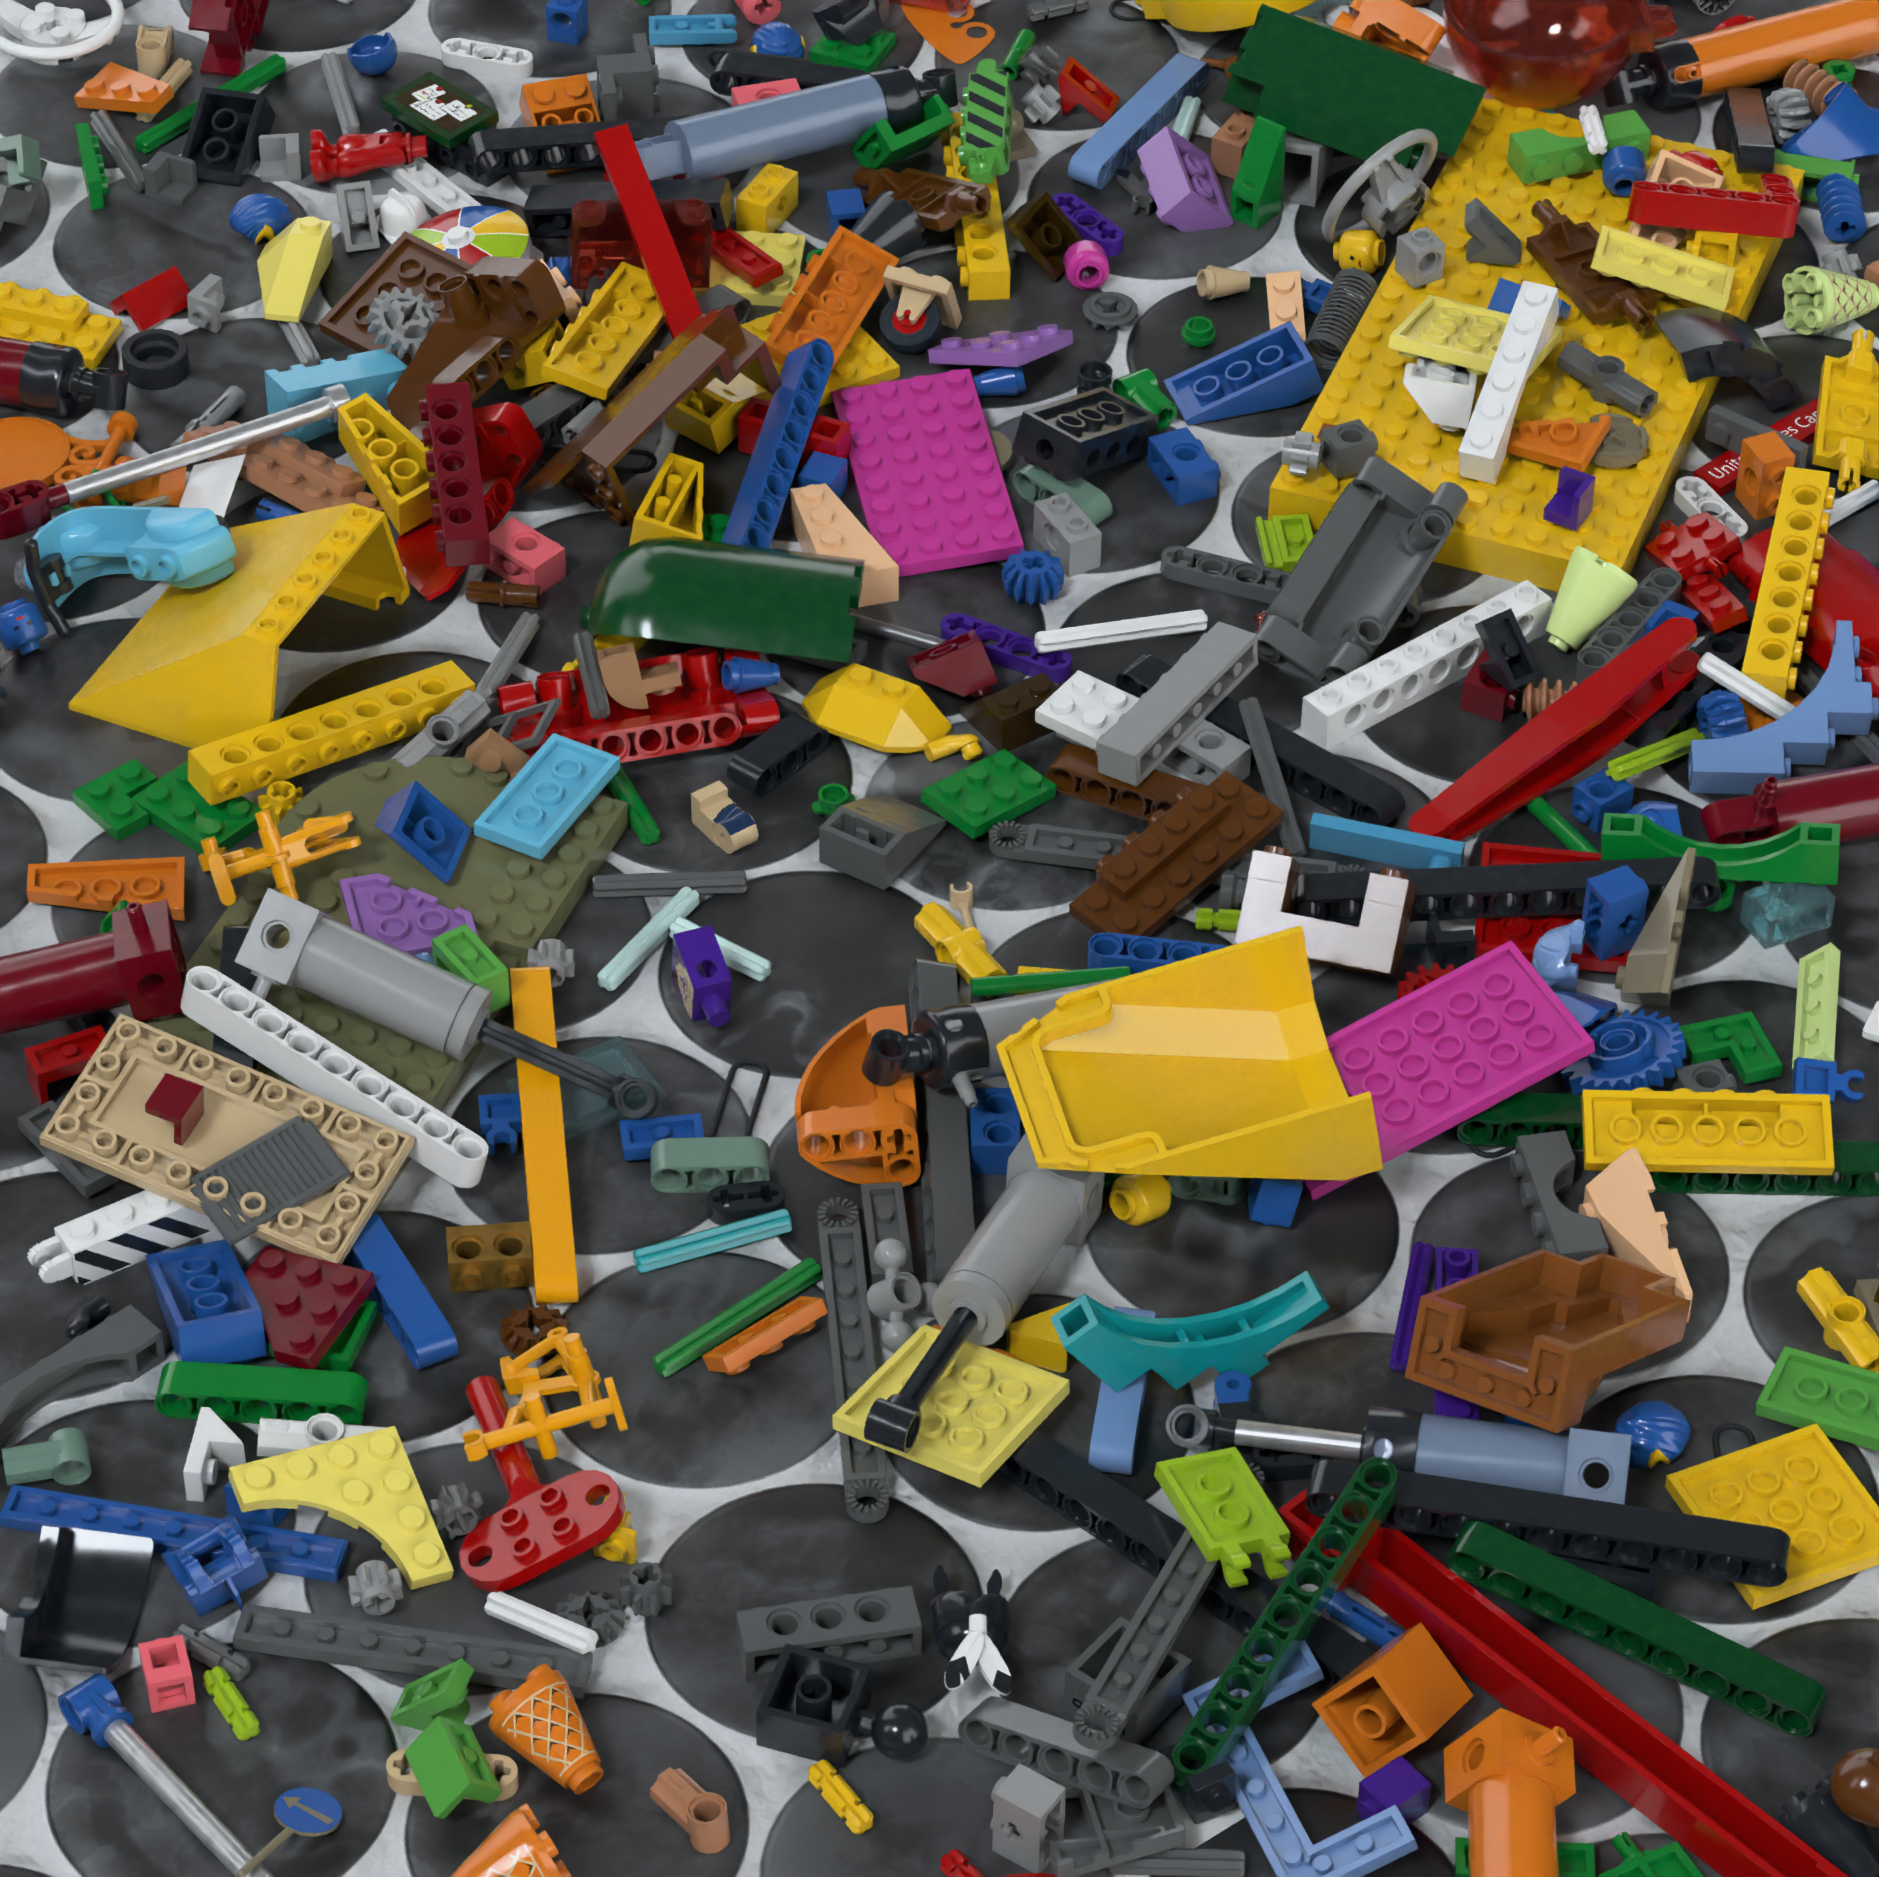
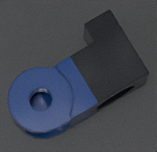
M1226 1371L1217 1376L1214 1384L1215 1399L1213 1409L1218 1411V1417L1265 1422L1263 1412L1251 1413V1381L1248 1376L1239 1371ZM1219 1443L1220 1449L1236 1447L1239 1453L1253 1452L1254 1448Z

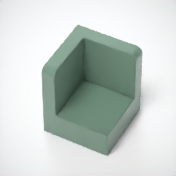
M22 134L0 138V157L7 159L9 185L19 186L42 181L39 141Z

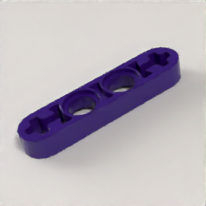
M961 613L948 614L940 622V638L949 640L973 629L981 641H997L998 643L994 645L983 644L991 663L1031 677L1045 673L1055 684L1067 681L1072 674V657L1066 650L1038 653L1034 645L1035 639ZM1028 652L1031 655L1021 657L1014 655V653Z

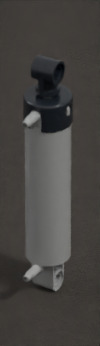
M1115 979L973 1004L962 1003L919 1011L913 1020L911 1033L908 1035H903L892 1029H883L873 1035L862 1063L863 1074L873 1084L891 1086L900 1080L902 1074L916 1072L924 1084L933 1090L955 1086L966 1106L973 1108L978 1104V1099L972 1083L1005 1075L996 1049L997 1044L1009 1035L1019 1032L1022 1026L1032 1018L1040 1020L1056 1008L1055 1001L1064 994Z

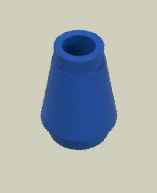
M999 366L980 375L973 376L978 397L1018 396V392L1026 391L1022 366Z
M734 656L731 660L724 661L721 679L725 690H732L734 694H739L771 685H778L780 670L777 663Z

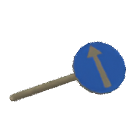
M305 1787L290 1789L281 1794L274 1804V1816L285 1829L237 1872V1876L246 1877L293 1833L300 1836L316 1837L326 1835L337 1829L342 1821V1807L337 1799L327 1792Z

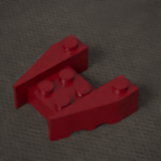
M193 0L188 28L189 30L209 32V41L200 68L201 74L237 77L241 74L245 66L244 58L246 51L251 52L254 47V40L250 39L253 34L259 35L262 30L270 3L269 0Z

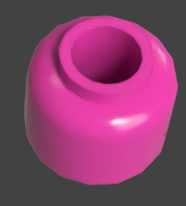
M1083 240L1074 243L1066 251L1063 263L1066 277L1072 286L1079 290L1091 291L1102 286L1108 279L1110 271L1106 252L1101 245L1094 241Z

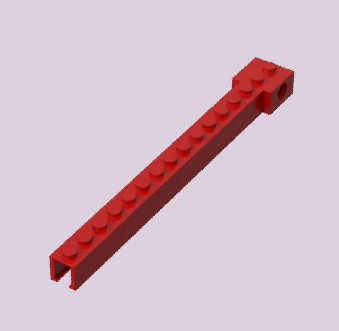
M1307 1488L1277 1510V1513L1290 1531L1288 1548L1292 1555L1291 1558L1295 1562L1324 1520L1314 1516L1306 1509ZM1378 1527L1336 1591V1593L1343 1591L1350 1585L1406 1630L1421 1622L1444 1655L1449 1658L1448 1660L1452 1666L1511 1712L1550 1729L1555 1726L1563 1728L1567 1736L1573 1738L1575 1762L1721 1876L1849 1877L1405 1536L1400 1530ZM1334 1549L1322 1552L1328 1557L1341 1555L1339 1551Z

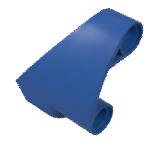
M1846 81L1841 82L1823 99V102L1828 107L1817 120L1794 134L1780 148L1784 153L1839 161L1879 155V110L1874 107H1868Z

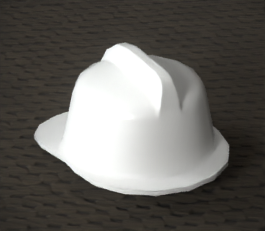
M391 188L388 191V197L380 205V214L376 217L377 230L392 245L404 231L412 233L420 225L432 219V217L428 214L424 202L419 196L412 193H399L396 189Z

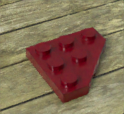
M265 1246L244 1274L262 1310L263 1326L276 1361L303 1369L316 1368L376 1285L373 1272Z

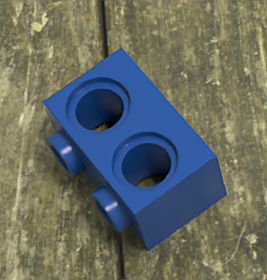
M974 1088L978 1104L970 1108L971 1175H1007L1008 1158L1025 1134L1020 1133V1129H1024L1012 1092L1010 1088Z

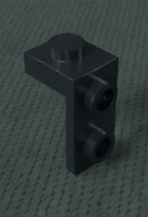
M1176 1744L1158 1752L1165 1755L1172 1763V1752ZM1188 1760L1182 1764L1190 1770H1196L1203 1766L1197 1760ZM1227 1761L1186 1778V1792L1177 1787L1174 1780L1170 1784L1171 1789L1194 1824L1235 1808L1236 1773Z

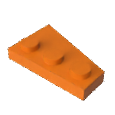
M110 61L96 76L84 84V87L74 96L78 108L156 114L174 97L170 84Z

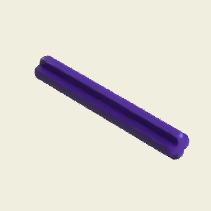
M1419 1241L1412 1246L1390 1355L1389 1367L1394 1372L1401 1371L1404 1374L1406 1373L1420 1296L1427 1294L1435 1248L1430 1243L1424 1244Z

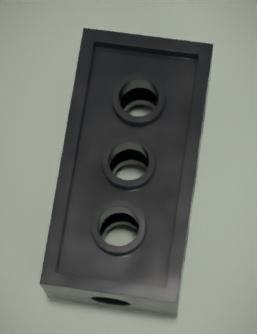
M1102 386L1023 411L1012 451L1023 456L1025 462L1034 466H1041L1052 472L1054 478L1070 482L1074 479L1091 475L1092 473L1147 455L1148 437L1154 435L1159 416Z

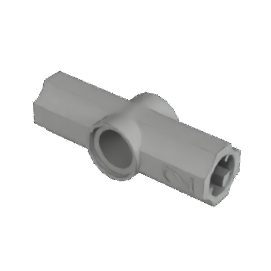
M467 689L441 714L431 717L426 727L391 759H397L396 762L404 767L416 764L426 756L450 757L454 748L491 714L486 700L477 691L473 692ZM432 734H442L448 741L437 740Z

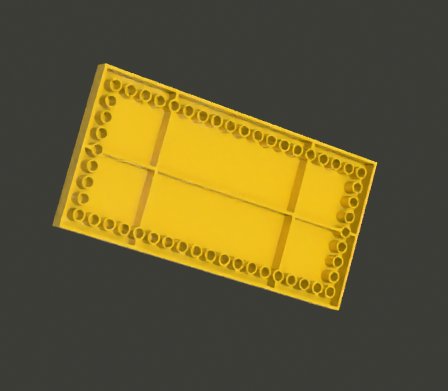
M1483 98L1455 157L1449 156L1430 191L1428 200L1424 202L1408 231L1411 232L1428 227L1446 245L1443 279L1412 288L1395 271V255L1300 431L1313 433L1315 435L1314 442L1320 443V438H1317L1323 423L1339 425L1360 419L1368 430L1376 435L1378 450L1375 452V457L1387 461L1432 493L1443 482L1455 483L1467 493L1468 502L1452 526L1449 536L1433 562L1518 583L1528 580L1536 587L1558 592L1571 554L1576 546L1592 551L1599 555L1597 558L1606 563L1611 562L1630 575L1721 376L1706 377L1688 382L1684 377L1677 351L1654 322L1647 330L1642 328V331L1639 332L1633 328V325L1625 317L1594 326L1527 251V237L1538 235L1544 229V226L1531 214L1532 206L1537 201L1541 200L1543 202V199H1549L1561 215L1566 214L1575 224L1588 221L1599 234L1603 225L1628 233L1631 221L1627 219L1630 196L1621 197L1610 193L1603 184L1602 169L1523 185L1507 162L1510 134L1542 128L1549 133L1561 137H1584L1582 124L1578 119L1565 117L1559 113L1551 114L1534 110L1527 106H1516L1502 103L1496 99ZM1657 135L1650 136L1648 160H1646L1647 170L1661 149L1668 152L1675 149L1682 154L1687 151L1696 150L1712 157L1718 163L1720 170L1723 171L1724 178L1720 189L1758 193L1761 175L1737 174L1733 154L1727 153L1724 150H1712L1695 146L1688 142L1681 143L1663 139ZM1774 163L1773 173L1784 175L1791 179L1801 202L1805 170L1793 168L1786 164L1779 165ZM1476 197L1522 241L1520 262L1516 265L1470 262L1466 260L1467 242L1472 236L1467 232L1464 225L1466 204ZM1692 229L1675 249L1685 252L1687 240H1694L1696 229ZM1738 234L1733 265L1735 272L1729 300L1724 312L1732 314L1744 322L1747 321L1784 238ZM1500 278L1520 285H1522L1524 280L1558 288V298L1572 307L1567 320L1558 317L1555 324L1556 326L1564 327L1561 341L1529 376L1525 383L1512 429L1519 428V422L1558 421L1562 418H1574L1575 424L1588 423L1590 422V417L1598 414L1613 413L1625 415L1633 419V424L1638 427L1641 424L1649 436L1646 456L1636 464L1622 468H1608L1589 462L1583 473L1596 477L1592 512L1577 531L1543 519L1544 507L1557 493L1559 471L1562 468L1506 453L1495 484L1460 476L1458 451L1467 429L1460 428L1459 431H1447L1441 429L1439 424H1434L1429 420L1403 384L1405 366L1409 363L1417 364L1418 357H1404L1398 354L1397 350L1388 348L1390 334L1428 295L1488 308ZM1649 287L1651 292L1657 297L1655 309L1649 310L1653 316L1674 309L1700 307L1695 302L1683 298L1674 299L1662 291ZM1575 341L1599 357L1609 355L1621 359L1625 364V373L1658 393L1657 403L1651 409L1650 414L1641 419L1615 402L1600 403L1595 401L1590 396V386L1557 367L1558 356L1562 353L1565 345ZM1488 373L1477 375L1470 419ZM1320 461L1318 470L1309 469L1308 477L1290 474V466L1282 464L1270 486L1268 520H1272V516L1308 514L1312 532H1317L1343 490L1353 481L1357 473L1336 479Z

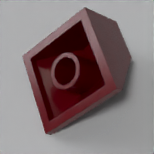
M973 629L905 658L915 678L963 697L969 694L972 698L984 695L992 690V684L998 682L983 644Z

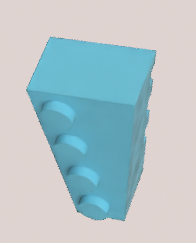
M385 348L351 354L348 355L347 360L335 361L333 358L320 361V365L315 366L292 365L288 371L278 372L276 369L265 370L268 415L321 398L323 389L337 384L344 385L351 400L366 392L385 409L388 407L385 400L407 366L392 352L386 353ZM330 418L285 432L283 435L294 437L301 443H306L338 429V423H333Z

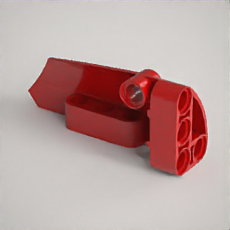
M511 402L472 409L489 532L498 526L514 503V491L544 452L543 443L526 413L517 404ZM433 517L403 535H399L396 543L402 566L407 570V582L428 601L450 590L467 567H446L444 552L437 553L435 530H441V526L433 525Z

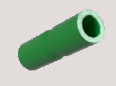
M1021 29L1018 32L999 70L1009 73V81L1017 78L1022 68L1019 64L1020 59L1036 42V35L1029 29Z

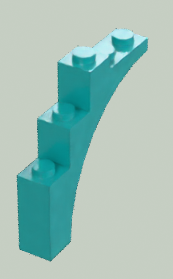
M1306 1270L1279 1288L1249 1302L1208 1314L1183 1318H1150L1128 1315L1103 1306L1084 1293L1050 1319L1063 1347L1114 1391L1119 1392L1150 1369H1153L1178 1390L1210 1366L1220 1374L1226 1371H1239L1251 1378L1270 1364L1266 1356L1267 1352L1325 1312L1330 1306L1315 1277Z

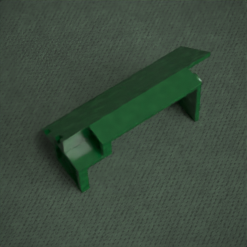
M1262 4L1257 12L1253 28H1249L1239 47L1236 63L1231 62L1227 72L1232 74L1222 101L1254 113L1253 118L1255 119L1260 115L1286 127V131L1363 160L1370 158L1380 148L1398 136L1416 129L1432 131L1437 137V151L1455 157L1487 88L1454 76V71L1308 16L1297 17ZM1416 143L1394 155L1393 157L1398 165L1402 164L1406 169L1413 170L1422 155L1424 143Z

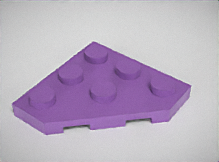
M1045 324L1038 326L1037 330L1023 332L994 331L986 337L964 340L961 337L944 338L941 340L940 345L928 349L929 363L1019 367L1073 344L1072 330L1058 329L1057 324Z
M380 873L339 879L340 891L350 927L414 956L427 952L433 957L431 939L465 923L477 935L471 912L460 907L451 910L439 905L438 898L413 887L408 891L392 885L391 878Z

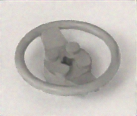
M1416 129L1406 132L1384 145L1368 158L1350 176L1331 201L1322 221L1321 230L1324 239L1334 244L1335 241L1340 240L1343 232L1348 229H1373L1381 238H1384L1385 231L1388 230L1393 235L1405 227L1418 214L1414 208L1421 198L1424 201H1427L1429 198L1430 189L1422 180L1430 169L1437 153L1438 141L1436 135L1428 129ZM1424 143L1422 155L1413 170L1406 169L1402 164L1398 165L1393 157L1394 155L1411 145ZM1369 178L1371 187L1361 198V201L1365 204L1361 213L1363 220L1349 228L1336 231V222L1343 208L1357 189Z

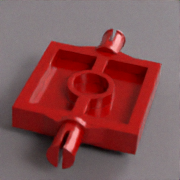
M1706 511L1689 517L1680 526H1676L1670 520H1665L1666 524L1662 522L1659 527L1661 534L1654 541L1644 546L1647 556L1659 567H1668L1678 571L1682 576V583L1706 571H1711L1716 577L1723 578L1722 574L1726 576L1729 568L1722 561L1743 548L1739 536Z

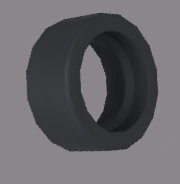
M150 329L138 332L128 338L121 348L123 370L129 373L128 382L140 389L164 390L174 387L185 380L190 372L187 342L181 335L173 331ZM151 356L171 358L161 363L141 362L142 359Z

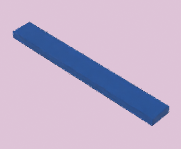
M14 1484L0 1513V1527L41 1533L42 1525H55L150 1537L155 1541L154 1552L161 1554L167 1550L174 1552L224 1523L220 1518ZM237 1521L247 1541L258 1550L266 1571L338 1583L350 1550L349 1540ZM222 1544L197 1558V1560L212 1562L224 1555Z

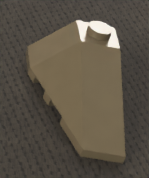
M1688 847L1628 954L1626 966H1618L1615 989L1622 990L1621 1002L1669 1010L1695 866L1696 848Z

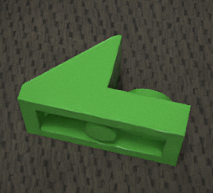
M461 1658L406 1684L390 1719L398 1725L422 1731L437 1716L463 1723L470 1710V1703L465 1699L468 1694L466 1686L474 1669Z

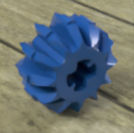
M1036 548L1028 552L1020 549L1018 555H1009L1008 561L1004 564V569H1002L1003 587L1006 590V596L1015 597L1016 604L1028 602L1030 607L1033 603L1039 602L1042 605H1046L1048 599H1057L1058 593L1062 590V585L1064 584L1063 567L1060 564V558L1051 556L1050 550L1038 552Z
M1720 689L1711 691L1709 694L1701 696L1700 700H1698L1696 717L1698 719V728L1700 732H1703L1705 739L1725 738L1749 731L1746 722L1747 716L1744 713V705L1740 703L1739 696L1736 693Z

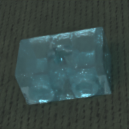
M1789 882L1784 884L1769 883L1744 892L1740 921L1766 950L1831 927L1836 897L1825 885L1814 886L1809 883Z

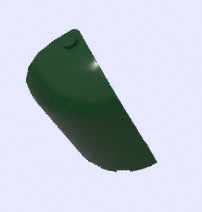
M674 536L646 538L619 551L601 572L590 607L582 606L580 628L590 632L593 638H596L597 635L636 637L834 661L836 664L848 665L851 662L856 624L855 616H850L849 614L850 608L858 609L865 560Z

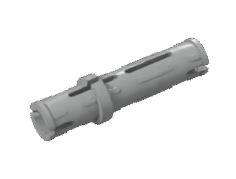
M229 386L223 395L198 419H192L186 425L185 432L200 429L201 426L213 427L223 425L235 411L246 403L244 391L237 386ZM184 433L171 444V447L182 444Z

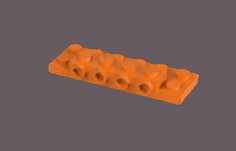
M839 225L822 254L819 256L814 253L804 270L808 273V276L804 273H801L792 289L796 295L790 292L779 310L784 314L781 315L777 312L767 328V331L771 334L765 343L772 360L784 366L789 352L814 339L820 338L825 340L832 348L834 354L832 372L885 285L883 274L887 266L896 267L900 259Z

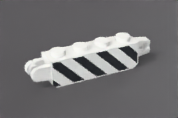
M144 1190L54 1227L55 1236L41 1241L40 1244L37 1243L29 1249L27 1258L32 1266L40 1268L38 1269V1274L46 1284L55 1283L57 1280L61 1281L72 1276L76 1283L86 1285L146 1260L145 1255L170 1250L218 1229L208 1216Z

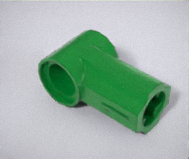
M1143 368L1116 378L1113 381L1112 388L1114 393L1159 416L1156 426L1158 431L1169 427L1173 419L1177 417V407L1159 390L1157 379L1149 368Z

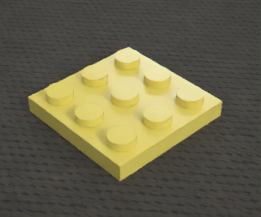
M735 231L782 264L783 275L757 288L752 287L700 250L693 284V292L696 298L714 286L721 284L747 298L751 305L781 307L789 292L796 295L792 289L802 272L806 249V235L788 232L780 234L759 231Z

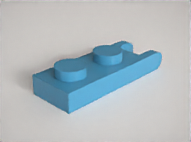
M733 14L649 16V45L667 47L681 44L702 46L705 44L735 43L738 36L737 31L732 28L736 27L737 18Z

